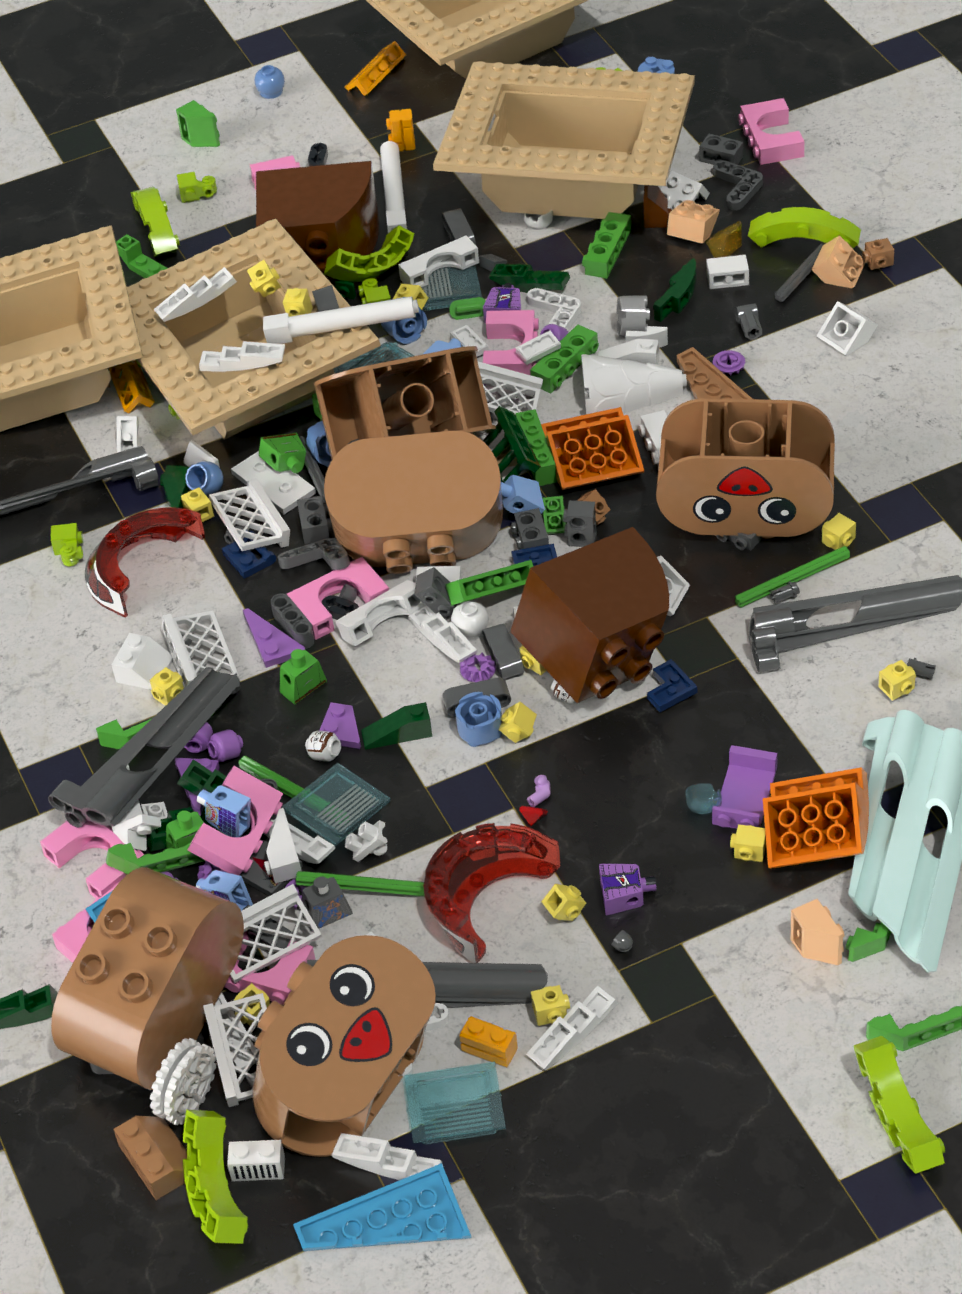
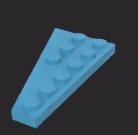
M442 1163L293 1224L303 1251L472 1238Z

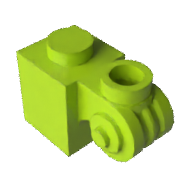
M195 171L177 174L182 203L200 200V197L203 196L211 197L217 192L216 180L213 176H205L202 181H198Z
M374 278L365 279L362 285L358 286L362 305L391 300L387 285L378 287V282Z
M77 523L51 526V543L55 556L61 555L65 566L76 565L79 559H83V548L80 544L84 543L83 533L78 531Z

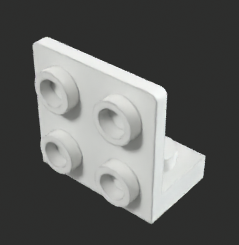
M671 171L666 186H662L660 189L668 200V208H672V210L685 200L695 201L699 197L706 200L710 194L703 184L674 171Z

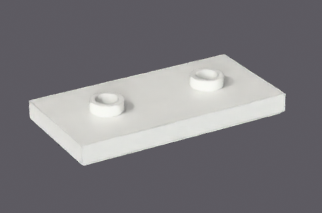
M259 451L231 468L232 475L247 486L248 480L256 478L275 508L282 514H286L298 506L297 500L310 498L316 494V489L298 474L293 473L291 470L278 472L259 457Z

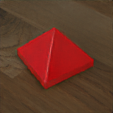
M521 806L519 810L530 826L547 815L548 812L546 811L547 809Z

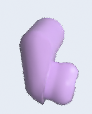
M539 775L534 780L536 792L527 798L531 807L537 806L551 794L550 782L545 775Z

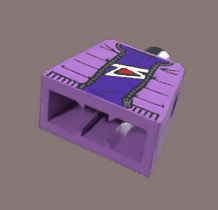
M510 283L503 284L502 288H492L483 306L484 323H486L487 311L521 310L520 289L514 288Z
M599 864L606 915L641 907L643 905V892L656 891L655 876L641 878L639 866L636 864Z

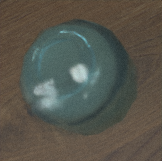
M712 784L691 785L685 790L687 806L697 814L712 813L713 806L720 807L722 804L721 791L718 789L715 792Z

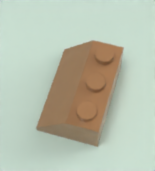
M135 1116L114 1128L119 1147L155 1200L185 1183L183 1159H187V1151L165 1119L155 1116Z

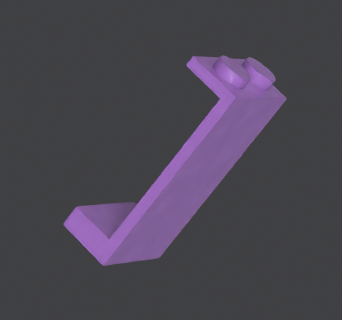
M731 745L729 767L718 804L712 808V824L736 829L738 824L761 827L764 817L763 798L769 797L771 792L770 783H773L777 771V753Z

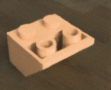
M685 200L669 213L667 235L703 244L712 233L720 209L713 208L712 205H700L692 200Z
M839 235L822 246L812 271L826 284L853 288L857 283L865 262Z
M818 899L792 909L790 940L802 957L833 965L842 964V952H844L843 938L845 935L840 924H836L833 921L829 909L826 906H822Z

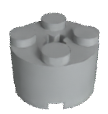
M647 295L618 297L616 314H618L617 331L619 336H626V331L647 332L648 324H646V320L650 319V310L646 308Z

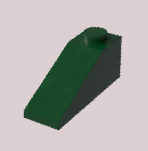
M167 465L164 474H161L160 484L164 487L169 507L183 508L181 495L191 491L185 480L187 470L190 467ZM172 510L171 512L177 520L182 521L184 511Z
M427 703L403 706L362 729L361 733L365 750L433 737Z

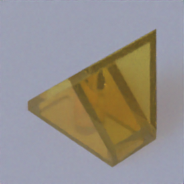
M740 221L718 231L706 241L714 258L728 257L742 245V224Z

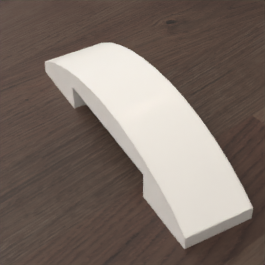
M272 814V816H271V818H270V821H272L273 824H272L271 828L269 829L268 833H267V834H264V835H266L269 839H270V837H271V833H272V830H273V827H274V824H275V820H276V817H277V815H274V814ZM288 823L299 859L319 864L335 849L334 845L319 836L312 838Z

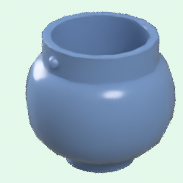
M265 65L256 73L254 82L263 98L273 99L283 93L285 78L282 71L277 67Z
M202 461L192 465L187 470L185 480L189 489L194 490L199 487L206 496H209V494L217 493L221 489L224 477L218 465L213 462Z

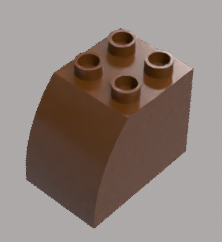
M372 161L256 171V227L276 218L332 285L335 284V278L324 274L329 256L339 248L347 252L360 254V256L370 255L377 243L379 216Z
M634 527L531 567L510 632L576 703H580L593 696H596L598 699L606 698L618 685L627 681L637 684L643 681L652 670L653 666L649 661L654 649L664 638V632L661 629L669 610V590L663 568L653 550Z

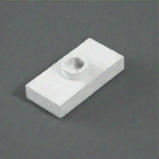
M468 325L450 333L451 339L455 338L461 342V347L476 346L478 349L476 357L482 355L484 351H489L488 345Z
M548 331L516 347V353L528 365L560 349L561 343L551 331Z

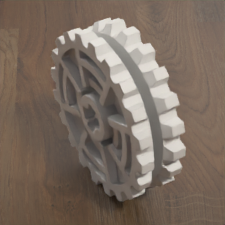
M184 1038L182 1043H176L175 1049H171L168 1052V1057L163 1059L162 1067L155 1075L157 1077L156 1081L152 1084L153 1092L150 1095V1099L153 1101L150 1107L153 1109V1114L163 1119L166 1118L175 1125H182L185 1122L186 1110H199V1105L205 1101V1095L209 1092L211 1088L210 1083L214 1080L215 1076L213 1071L216 1069V1063H214L216 1056L213 1054V1048L205 1044L201 1045L192 1038Z

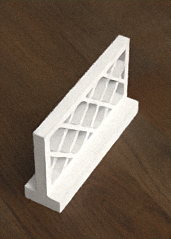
M478 361L485 396L491 401L487 403L490 412L494 413L503 402H507L510 406L507 410L514 413L521 412L520 409L524 407L528 410L537 408L543 382L542 378ZM484 384H487V385H490V386H494V387L491 388V389H487V388L484 386ZM503 389L513 391L514 393L507 395ZM498 391L502 398L496 400L492 393ZM523 394L534 398L527 400ZM518 397L522 403L515 405L511 399Z
M256 478L248 480V486L209 494L211 504L241 551L278 543L281 548L289 546L290 529ZM246 494L247 499L245 500L237 496ZM223 499L227 500L228 502L227 504L218 502L217 500ZM234 502L242 505V507L238 508L231 505ZM246 507H250L256 509V511L251 512L245 509ZM226 512L236 513V516L226 515ZM242 515V516L249 517L250 520H249V521H246V520L240 519V516ZM256 519L264 522V524L260 525L253 522ZM235 524L244 526L245 528L241 530L235 528L234 526ZM249 528L258 530V534L248 532ZM263 533H268V534H271V535H273V536H272V537H265V536H262V534H263ZM246 537L253 539V541L244 543L242 539Z
M214 611L173 618L171 614L162 615V632L176 669L183 678L184 688L197 677L200 671L202 672L206 668L204 666L207 661L217 665L214 669L215 671L219 672L221 667L230 670L231 675L237 673L239 678ZM206 619L211 620V624L209 627H206L200 624L199 622L201 620ZM187 624L191 627L188 631L180 629L178 625ZM195 628L205 632L202 637L192 634ZM209 634L218 638L215 644L205 640ZM191 639L197 642V644L193 648L186 645L185 641ZM201 644L211 648L208 654L198 650ZM215 650L224 654L222 660L212 656ZM193 655L203 658V661L198 664L191 661Z
M293 884L241 911L244 921V932L251 929L258 931L255 942L245 939L242 941V944L253 947L250 957L239 955L237 959L248 962L246 969L237 974L232 970L230 976L233 982L236 983L242 978L265 968L322 937ZM297 904L300 909L298 919L285 916L287 909ZM270 918L279 919L277 930L265 928L266 920ZM283 921L296 924L293 934L280 931ZM300 925L310 927L313 931V934L307 937L297 935ZM262 932L275 935L271 946L259 943ZM279 936L291 939L290 945L285 949L275 947ZM256 949L268 950V957L264 960L254 959Z
M263 993L216 1006L213 1003L203 1005L229 1107L239 1105L238 1101L253 1098V1088L250 1091L241 1093L239 1085L244 1077L252 1081L255 1080V1076L247 1072L254 1062L258 1063L257 1056L260 1050L256 1049L254 1054L251 1055L242 1050L248 1038L254 1042L257 1040V1037L251 1035L267 1009ZM260 1002L262 1009L257 1017L245 1012L249 1004ZM233 1010L238 1014L231 1024L222 1019L221 1012ZM242 1015L253 1021L247 1032L236 1027ZM233 1030L244 1036L238 1047L228 1042V1037ZM238 1054L250 1059L244 1070L234 1066L233 1062ZM236 1072L239 1073V1074H241L238 1079H237Z

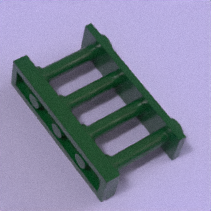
M498 406L494 411L498 419L496 431L489 433L483 439V442L489 446L504 431V438L492 450L495 458H497L509 443L511 445V451L498 464L500 474L515 458L518 460V464L503 480L501 478V482L505 483L511 475L518 476L524 469L536 472L541 466L515 413Z

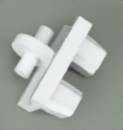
M379 820L372 825L365 821L358 829V836L350 833L346 837L345 848L353 851V860L359 862L369 853L381 856L387 851V839L382 835V829L385 827L384 822Z

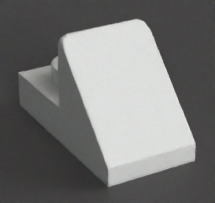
M117 416V453L141 446L142 437H139V416Z
M141 814L113 826L112 831L124 844L131 843L133 849L146 851V835L152 833V830L161 827V818Z

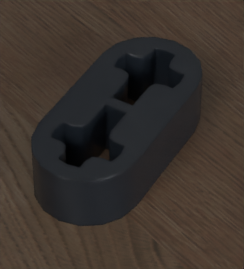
M316 143L311 146L308 156L309 166L326 165L328 158L326 144Z
M329 595L322 600L323 606L329 611L332 618L336 620L359 608L358 604L335 595Z

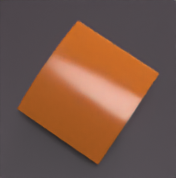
M621 407L541 424L555 461L556 479L562 490L644 473V467L629 416L623 415Z
M862 767L770 783L771 797L763 798L769 869L864 853L868 834L869 795L867 772Z

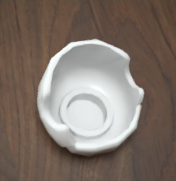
M553 210L544 215L524 213V221L530 228L544 229L552 223Z

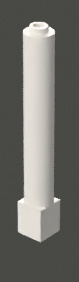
M387 141L381 145L380 151L389 233L398 225L407 229L399 146L393 141Z
M410 296L289 317L288 313L263 317V331L267 343L283 344L293 342V337L414 318L416 313L419 312L417 300H413V297Z

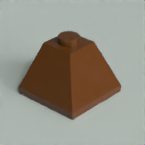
M644 185L645 228H668L669 213L672 211V208H668L667 198L658 186Z

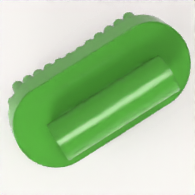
M476 297L453 301L449 308L450 315L456 320L484 316L483 306L485 299Z

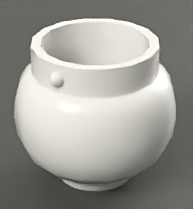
M466 601L455 607L452 612L451 621L468 641H474L483 636L482 629L487 628L489 617L487 610L482 604L475 601Z

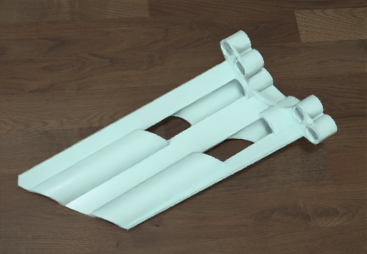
M900 710L897 712L896 717H885L869 722L864 734L862 746L874 750L868 783V834L864 853L855 855L848 894L864 916L872 921L879 919L894 934L898 946L908 958L915 963H920L926 972L937 971L962 862V731L955 728H947L943 731L925 724L922 718L912 711ZM893 760L901 767L904 777V787L895 819L889 816L880 804L890 764ZM935 805L940 806L945 811L948 819L940 858L934 857L926 849L922 841L929 811Z

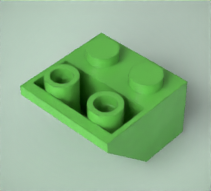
M195 100L176 109L181 139L191 147L220 146V134L217 130V118L214 113L209 112Z

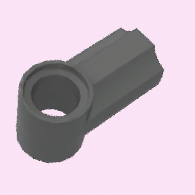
M754 303L736 306V321L738 324H741L745 337L750 340L758 339L762 335V328L759 322L757 305Z

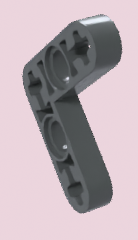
M718 160L713 164V175L715 177L737 184L727 195V207L730 210L742 209L763 185V175L758 171L725 160Z
M335 538L323 539L283 552L277 556L281 569L293 568L320 558H324L333 570L344 569L350 565L348 553Z

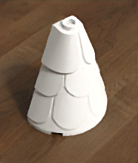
M592 354L581 355L586 414L619 407L626 414L648 405L653 406L683 395V386H687L686 374H682V370L648 362L643 364L637 361L620 360Z

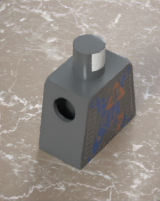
M317 877L313 885L304 888L302 891V902L318 929L353 914L334 877Z

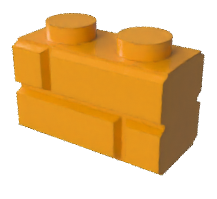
M411 109L390 111V118L386 119L387 130H391V133L388 134V140L397 143L399 151L414 150L415 138Z
M472 1016L468 1018L459 1035L461 1051L504 1067L509 1066L518 1049L515 1032L507 1029L504 1030L502 1027Z

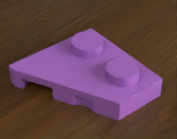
M331 702L319 731L335 733L340 740L341 746L360 749L361 744L353 707L351 705Z

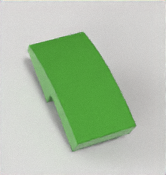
M563 496L542 498L545 507L543 518L547 534L564 533L566 522L563 521Z

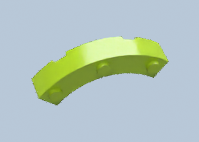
M152 186L131 192L135 210L140 213L144 226H149L151 233H149L148 237L154 257L176 252L180 242L177 234H173L166 213L168 212L167 204L161 200L158 188L156 189Z
M791 207L783 208L780 212H768L752 220L748 237L762 248L771 242L785 238H810L828 243L840 235L851 248H854L859 244L861 229L843 217L837 218L830 215L831 212L825 210Z
M398 225L386 235L380 251L366 256H360V254L347 252L339 248L327 258L324 274L349 282H362L368 278H376L402 259L411 246L414 233Z
M879 1036L853 1045L863 1077L868 1076L872 1090L868 1091L877 1115L894 1147H901L903 1151L901 1155L904 1162L915 1174L944 1164V1144L940 1138L933 1134L922 1119L915 1098L910 1097L895 1058L897 1057V1050L893 1042H889L883 1036Z
M186 1110L183 1142L187 1143V1159H183L186 1191L195 1217H200L202 1231L214 1243L243 1244L244 1235L248 1228V1217L235 1204L228 1188V1181L224 1170L223 1135L226 1129V1118L214 1111Z

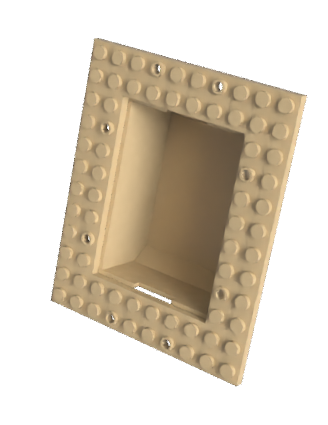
M588 0L366 1L440 66L447 64L455 72L467 79L473 62L515 64L562 43L575 19L574 7Z
M473 62L434 160L433 169L434 171L481 174L482 191L502 212L544 215L553 210L554 216L605 219L608 212L622 214L634 202L639 184L666 186L695 83V75L686 73L670 74L668 72L651 73L649 71L633 72L631 70L615 71L613 69L598 70L595 68L548 67L536 64L521 65L519 63ZM495 114L496 117L492 125L491 131H488L493 115Z
M276 218L127 287L143 357L137 360L193 436L214 426L225 440L312 398V394L316 393L314 386L316 381L335 374L333 368L381 345L377 336L365 325L293 337V342L283 343L285 344V351L282 362L265 367L225 372L200 371L199 363L203 351L222 352L223 346L242 347L243 341L267 343L263 331V317L286 313L283 300L287 289H308L313 307L311 313H315L318 310L312 291L332 285ZM262 260H265L271 269L273 267L276 269L280 276L278 282L281 285L273 294L265 298L260 292L255 293L249 283L252 279L247 272L248 269ZM224 267L237 281L222 294L203 306L164 322L154 310L183 284L190 288L204 275L210 280ZM332 285L339 308L351 307Z
M112 226L102 227L98 230L82 233L78 236L45 244L41 247L25 250L0 259V431L99 402L111 380L109 367L143 357Z

